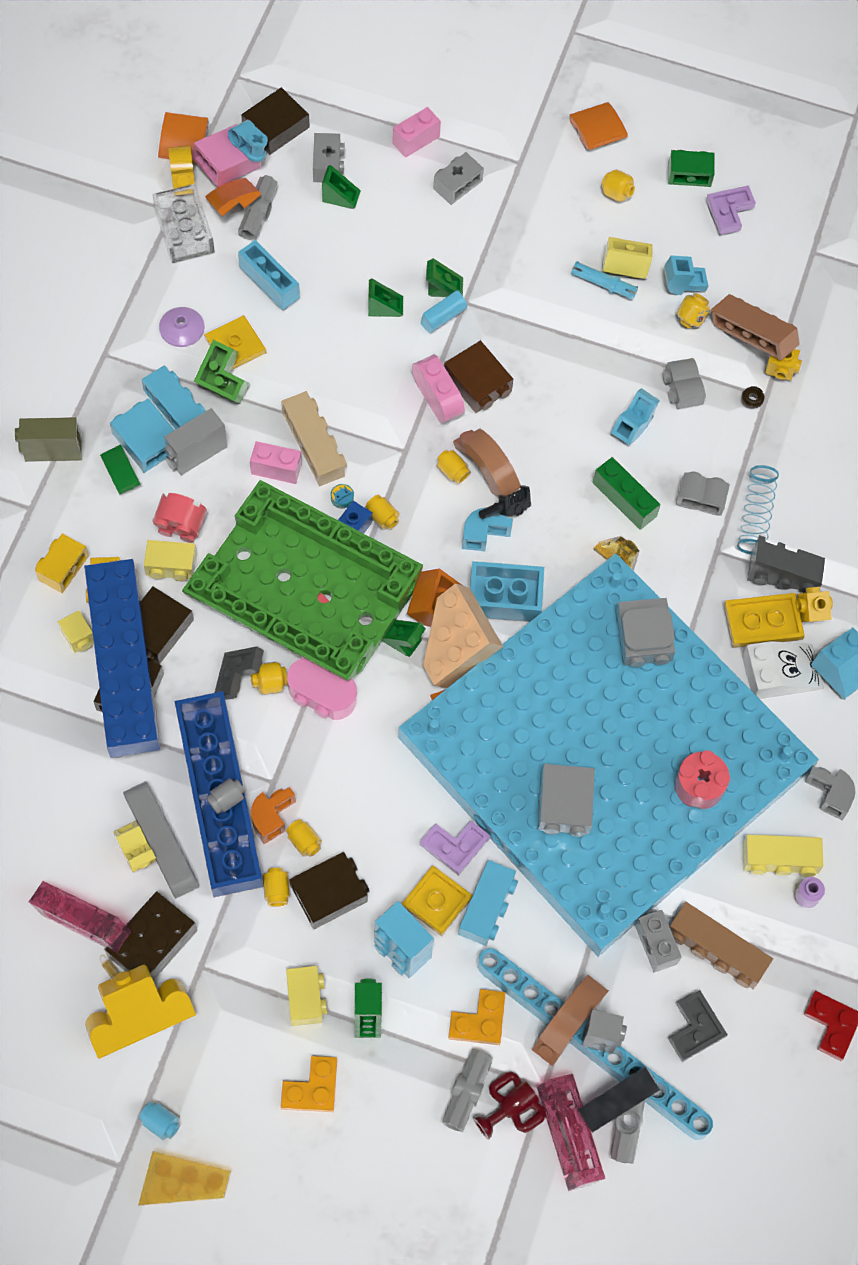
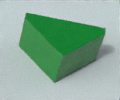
M329 165L322 181V202L354 209L361 190L332 165Z
M373 278L369 279L368 316H403V296Z

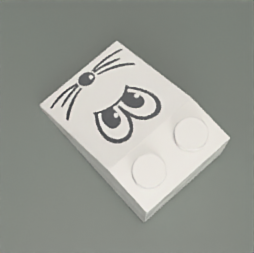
M770 641L746 646L742 659L750 690L759 699L824 689L821 675L811 666L816 658L813 644Z

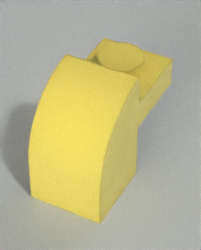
M136 820L112 831L132 872L143 869L156 861V857Z

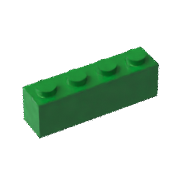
M370 978L361 979L360 982H355V1038H381L382 983H376L375 979Z

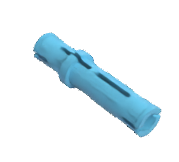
M576 261L574 267L582 271L572 269V275L609 289V292L612 294L616 292L630 300L634 299L635 294L627 290L637 293L638 286L621 281V278L618 276L612 277L579 261Z

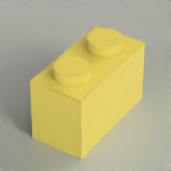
M609 237L603 257V272L647 279L652 261L653 244Z
M147 540L144 559L146 576H150L153 579H162L163 577L174 578L178 581L190 579L195 571L197 556L195 544Z
M317 966L286 969L291 1026L323 1023L322 1015L327 1014L326 999H320V989H325L323 973L318 974Z

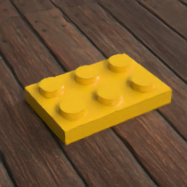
M787 593L725 600L724 608L732 647H744L750 644L770 641L789 642L803 640L805 635L800 613L796 609V594Z

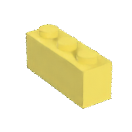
M747 834L743 841V871H751V874L754 875L776 872V875L779 876L801 873V876L812 877L819 874L824 867L823 842L820 837Z

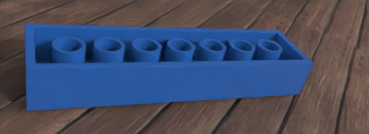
M127 559L86 565L84 568L109 756L114 758L159 751L160 744L134 560Z
M221 691L174 701L213 898L263 887V881L245 793L242 794L244 797L242 801L225 813L221 811L219 814L214 811L206 799L211 794V790L229 778L232 781L237 779L243 786L224 692Z

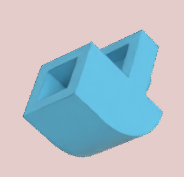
M671 255L665 263L664 271L667 287L671 293L682 295L684 291L705 292L709 287L705 268L693 267L691 257Z
M639 389L629 408L620 414L611 433L628 445L632 444L652 421L653 413L660 400L644 389Z
M484 508L473 511L465 521L462 549L485 552L487 535L511 537L513 518L496 515L481 519L479 511Z

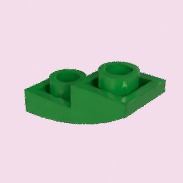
M121 444L100 454L119 494L141 484Z

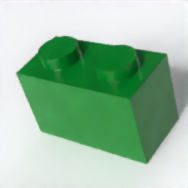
M671 150L668 161L669 185L712 186L715 175L714 152Z

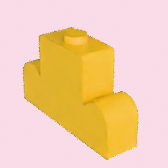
M141 965L130 971L120 972L114 978L98 985V990L107 1013L99 1011L92 1013L86 1019L85 1027L98 1059L194 1017L196 1013L181 981L169 979L162 983L160 989H156L147 966Z

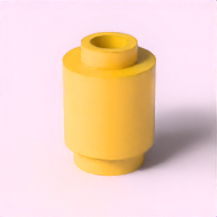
M445 450L437 458V467L452 482L455 481L457 484H460L471 473L468 469L469 465L454 450Z
M378 494L367 502L365 507L373 512L372 519L382 529H392L397 525L400 513L385 497H381Z
M302 819L294 821L286 829L287 838L303 857L307 855L312 857L321 849L320 844L322 840L307 822H303Z
M278 867L270 868L267 870L268 873L263 874L264 899L270 907L285 906L290 898L288 872Z

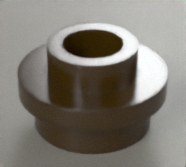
M751 386L743 391L741 399L745 406L754 409L763 404L765 396L759 387Z

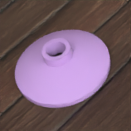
M177 307L169 310L162 316L159 323L161 337L165 342L175 347H187L195 344L200 340L205 329L202 316L194 309L188 307Z

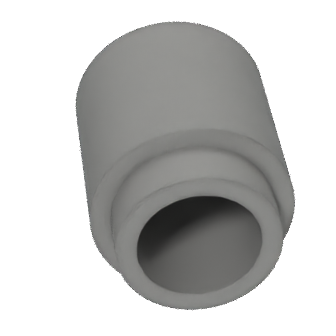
M229 778L211 790V794L206 799L217 814L221 811L225 813L244 799L242 794L246 791L237 779L232 781Z

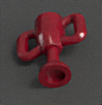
M509 1071L495 1079L489 1086V1094L500 1103V1108L487 1118L476 1116L473 1120L483 1136L489 1140L493 1134V1126L505 1117L512 1119L518 1131L527 1133L545 1120L546 1111L539 1104V1098L532 1087L526 1081H521L516 1073ZM513 1081L514 1088L506 1096L498 1093L501 1088ZM530 1109L537 1111L530 1119L524 1123L521 1122L520 1115Z

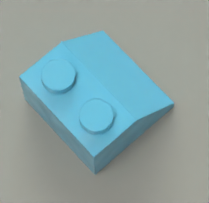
M853 627L822 649L811 664L844 700L858 690V632Z

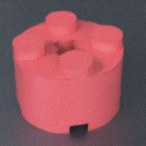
M163 493L152 522L159 528V534L166 537H171L172 534L180 536L181 540L193 543L194 539L199 535L207 512L206 507L201 503L197 507L193 504L194 499L181 494L168 493L166 497Z
M709 750L696 752L686 757L679 768L675 780V790L680 800L690 807L694 806L700 809H708L715 806L721 800L730 781L727 765L720 757Z

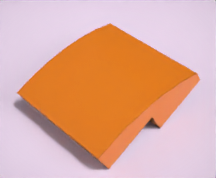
M609 102L569 114L571 124L579 132V139L588 150L628 137L620 117Z
M165 112L158 158L169 159L168 147L190 145L192 156L194 142L206 137L209 124L208 118Z
M241 178L217 187L207 194L205 198L223 217L238 203L245 209L261 193L247 178Z

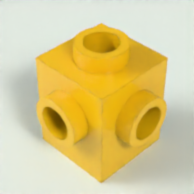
M794 349L782 360L770 355L765 374L775 376L781 380L792 381L793 374L799 373L802 360L798 359L801 350Z
M820 587L806 588V593H797L796 609L800 613L802 622L832 620L831 609L833 607V600L829 591H821Z

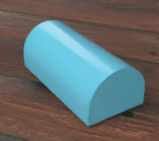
M455 291L425 311L420 324L427 332L432 333L467 309L464 297L459 291Z

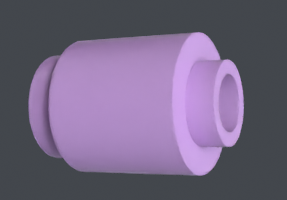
M815 877L805 878L795 891L797 903L804 908L815 907L825 894L824 884Z

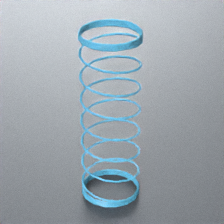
M757 465L751 468L749 478L752 476L758 481L775 482V489L777 488L776 480L779 477V473L775 468L766 465ZM757 468H766L777 473V477L763 479L754 476L756 474H752L751 471ZM756 482V483H760V484H750V485H762V484H767V483ZM772 490V491H770V492H773V493H774V498L772 499V500H774L776 495H775L774 490ZM765 493L749 494V495H760V494H765ZM764 503L747 504V505H757V506L763 507V506L758 505V504H764ZM742 539L738 541L737 547L740 551L751 555V551L742 549L739 544L742 542L756 544L757 540Z

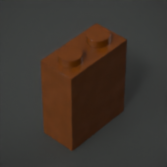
M481 340L444 362V367L458 388L462 398L475 413L482 409L487 410L496 400L506 398L512 392L514 379Z

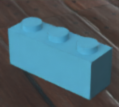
M256 240L238 252L239 267L282 310L300 298L299 283Z
M163 365L144 377L142 385L147 396L176 430L204 413L205 409L200 403H195L193 395L187 387L183 388L176 373L169 371Z
M490 860L487 861L459 927L458 935L484 946H487L489 939L494 941L500 927L495 924L499 916L504 918L509 903L505 902L508 893L513 895L518 881L515 880V870Z

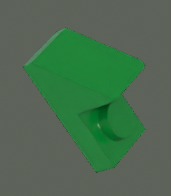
M434 258L428 260L426 269V281L429 282L428 295L431 297H448L455 291H459L463 296V277Z
M395 620L382 642L410 657L421 643V635L426 628L420 622Z

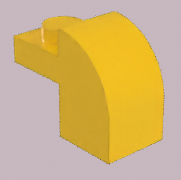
M190 145L168 147L174 193L196 191Z

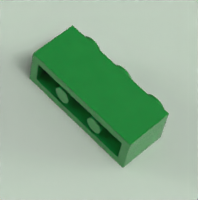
M613 457L595 470L592 483L639 530L643 529L657 517L661 504Z

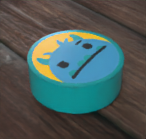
M338 484L331 490V502L337 508H347L354 501V491L346 484Z

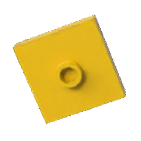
M245 315L204 334L209 346L214 339L239 352L231 370L267 353L265 346Z
M432 865L403 901L402 905L408 912L442 937L470 902L473 895Z

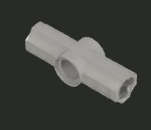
M264 175L259 178L256 188L261 195L245 208V214L238 229V233L244 239L251 241L252 239H257L264 220L269 218L272 199L278 187V181L274 180L271 176Z
M472 1049L462 1075H459L451 1095L453 1098L443 1118V1125L463 1133L474 1106L476 1107L483 1090V1082L488 1074L493 1057L483 1051Z
M645 1100L616 1118V1132L611 1159L621 1163H634L640 1128L643 1124ZM624 1115L633 1116L636 1125L634 1127L627 1126L624 1123Z

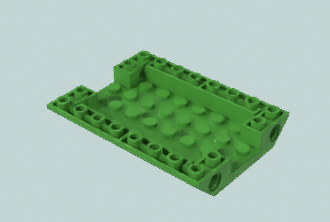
M259 480L234 515L236 526L215 555L210 553L206 555L182 589V592L336 676L349 681L363 671L410 599L423 564ZM243 551L250 553V557L245 560H241L237 556ZM281 573H288L291 577L287 581H280L278 576ZM321 593L331 596V600L327 603H321L318 600V596ZM363 616L372 618V622L369 625H363L359 620Z

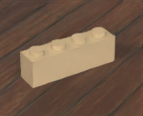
M307 391L282 400V413L319 487L345 477V467H347L343 454H338L336 440L333 435L329 436L327 422L317 412L319 409L316 400L310 398Z

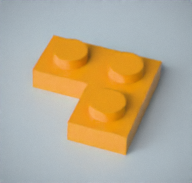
M480 989L477 1015L451 1012L448 1039L500 1046L506 992Z
M311 1056L309 1082L283 1081L281 1110L334 1113L337 1058Z

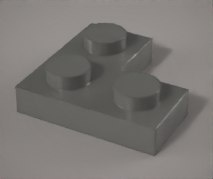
M256 646L225 652L214 693L223 691L225 700L237 698L242 676L259 673L264 650Z
M700 990L677 1003L678 1008L690 1026L670 1037L669 1041L682 1062L728 1036Z

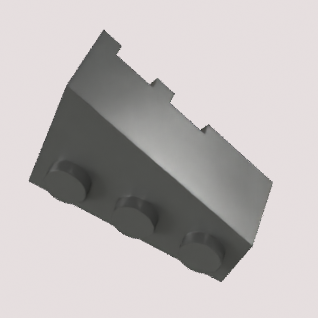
M758 536L750 557L747 581H753L758 585H775L780 589H796L803 593H806V588L821 587L825 565L824 557L801 549L794 552L785 549L786 544L778 542L777 545L765 542L766 537Z

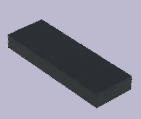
M647 1066L578 1108V1111L593 1133L661 1089Z

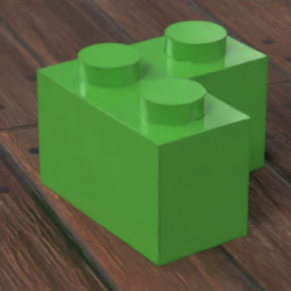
M213 339L194 382L237 403H241L250 384L230 373L239 352Z

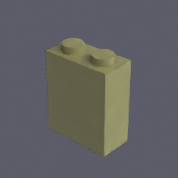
M76 417L19 419V428H15V441L18 442L19 453H23L25 462L82 460V437Z

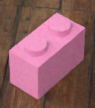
M426 107L393 127L392 143L406 158L440 137L441 121L429 107Z
M256 441L250 458L251 474L296 484L302 466L301 451Z

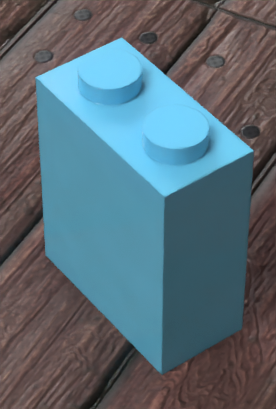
M149 398L143 402L136 403L132 409L124 414L117 415L110 422L112 434L143 473L168 457L164 450L166 446L164 436L174 431V429Z

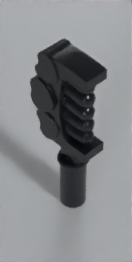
M522 485L520 490L512 494L499 495L498 503H494L479 511L480 518L485 519L496 513L507 517L523 514L524 510L531 506L529 486Z

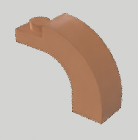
M479 428L476 431L463 432L459 438L453 441L457 450L468 455L478 465L491 493L499 497L501 494L509 495L520 488L519 479L507 456L494 439L484 430Z
M587 975L547 1025L532 1051L553 1066L589 1018L592 1009H597L609 990Z

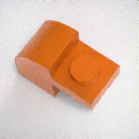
M290 786L285 790L282 788L278 789L270 796V799H267L262 792L255 798L252 804L251 818L253 828L263 844L285 832L284 822L278 813L296 803L295 794Z

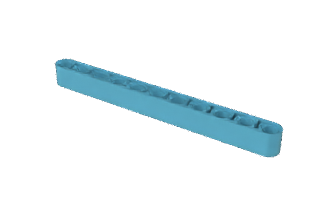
M488 948L481 952L478 960L479 972L539 1020L548 1025L554 1016L548 1015L545 1012V1007L552 1005L559 1011L565 1002L498 950ZM485 958H492L496 961L497 965L489 968L484 965L483 960ZM508 973L513 974L517 981L513 984L507 983L503 976ZM528 989L534 990L538 997L534 1000H529L525 997L524 992ZM587 1020L570 1042L571 1045L619 1082L629 1077V1071H639L646 1066L623 1047L617 1046L613 1053L583 1047L582 1043ZM608 1055H618L621 1063L619 1065L611 1064L608 1061ZM648 1068L662 1090L663 1097L655 1098L650 1096L645 1102L692 1139H704L713 1128L711 1116ZM679 1103L682 1105L684 1114H675L672 1110V1104ZM701 1120L705 1124L706 1130L704 1132L697 1131L693 1126V1121Z

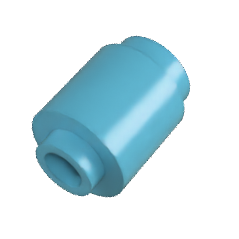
M149 1102L139 1115L142 1125L161 1140H165L167 1137L171 1139L179 1130V1118L159 1103Z

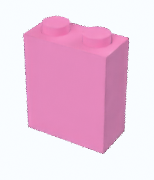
M237 124L194 142L192 159L217 187L260 168L261 161L253 162L249 160L246 155L230 142L228 130Z

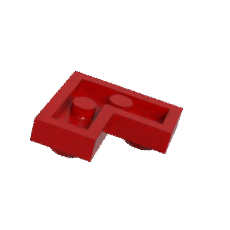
M815 990L804 1016L827 1027L818 1050L842 1062L858 1027V1011Z

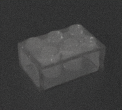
M196 184L152 194L155 212L171 263L215 253L213 236Z

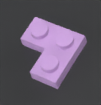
M749 185L707 194L706 198L720 235L740 231L742 224L737 212L752 209L756 204Z
M470 821L456 838L435 824L420 841V846L459 876L489 841L491 836L473 821Z

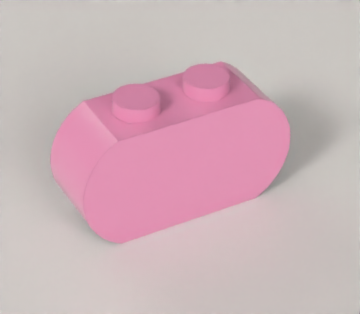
M433 354L412 364L415 382L441 423L465 413L462 396L437 355Z
M305 658L296 660L290 666L287 674L288 691L294 702L303 707L307 705L314 709V712L320 717H329L333 720L344 719L354 711L357 704V687L353 679L346 681Z

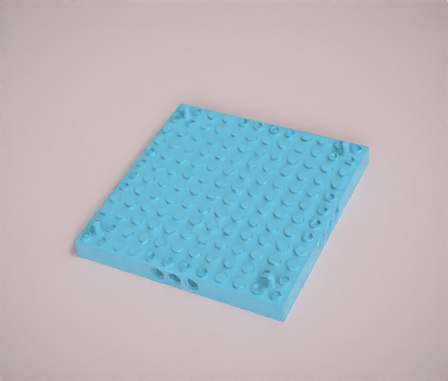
M616 553L504 642L500 650L487 660L478 663L398 729V738L473 821L491 836L490 839L597 957L636 924L639 917L645 916L804 778L819 761L812 751L669 606L675 636V655L673 661L665 665L647 663L641 667L624 666L616 615L618 602L658 599L660 597ZM709 750L725 762L729 770L730 781L724 795L715 806L708 809L690 807L684 804L676 793V775L686 757L696 752ZM544 764L595 768L593 818L589 834L576 837L570 835V833L547 834L543 830H538L541 772Z

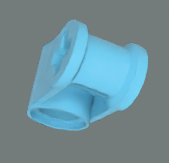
M246 120L228 130L230 142L246 155L249 160L260 162L265 159L266 152L264 148L268 142L267 136L255 127L250 120Z

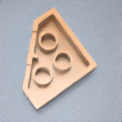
M456 583L437 597L423 663L433 684L448 688L478 663L487 660L503 647L471 589Z

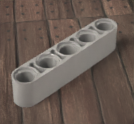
M145 781L124 791V797L156 857L155 860L174 898L176 899L197 889V882L147 782Z

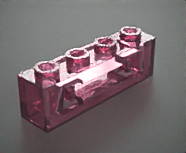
M45 881L41 882L28 901L42 916L116 953L131 932L118 917Z
M573 1074L552 1078L537 1086L542 1106L546 1111L547 1123L568 1191L591 1186L606 1179L591 1130L578 1111V1108L583 1106ZM571 1092L573 1100H568L567 1094ZM574 1101L575 1107L571 1109L570 1106L573 1105ZM589 1150L590 1155H585V1152ZM590 1156L594 1168H589L587 1159H589Z

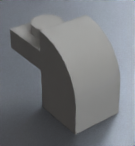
M813 766L805 783L826 792L827 795L820 810L843 821L855 798L853 780L842 769H839L836 776H834L825 768Z

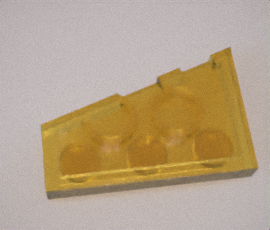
M152 1151L138 1206L225 1198L231 1171Z

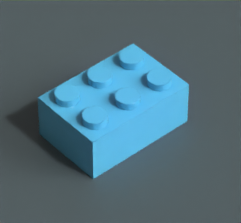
M472 561L470 589L487 618L531 622L542 613L544 567Z
M399 901L375 921L374 942L376 944L374 947L383 957L387 955L393 961L392 967L401 976L405 974L408 978H411L432 958L434 938Z

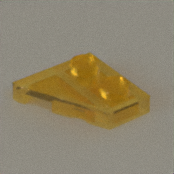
M622 536L599 541L593 548L595 552L606 560L616 553L633 571L640 551L634 542L626 540Z

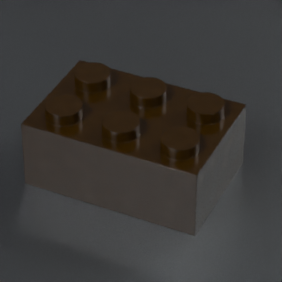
M156 891L104 950L107 957L124 971H130L141 965H146L154 981L198 930L196 923Z

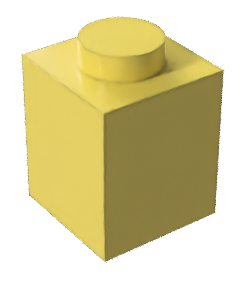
M80 610L57 621L63 636L74 654L79 651L88 650L94 643L93 632Z

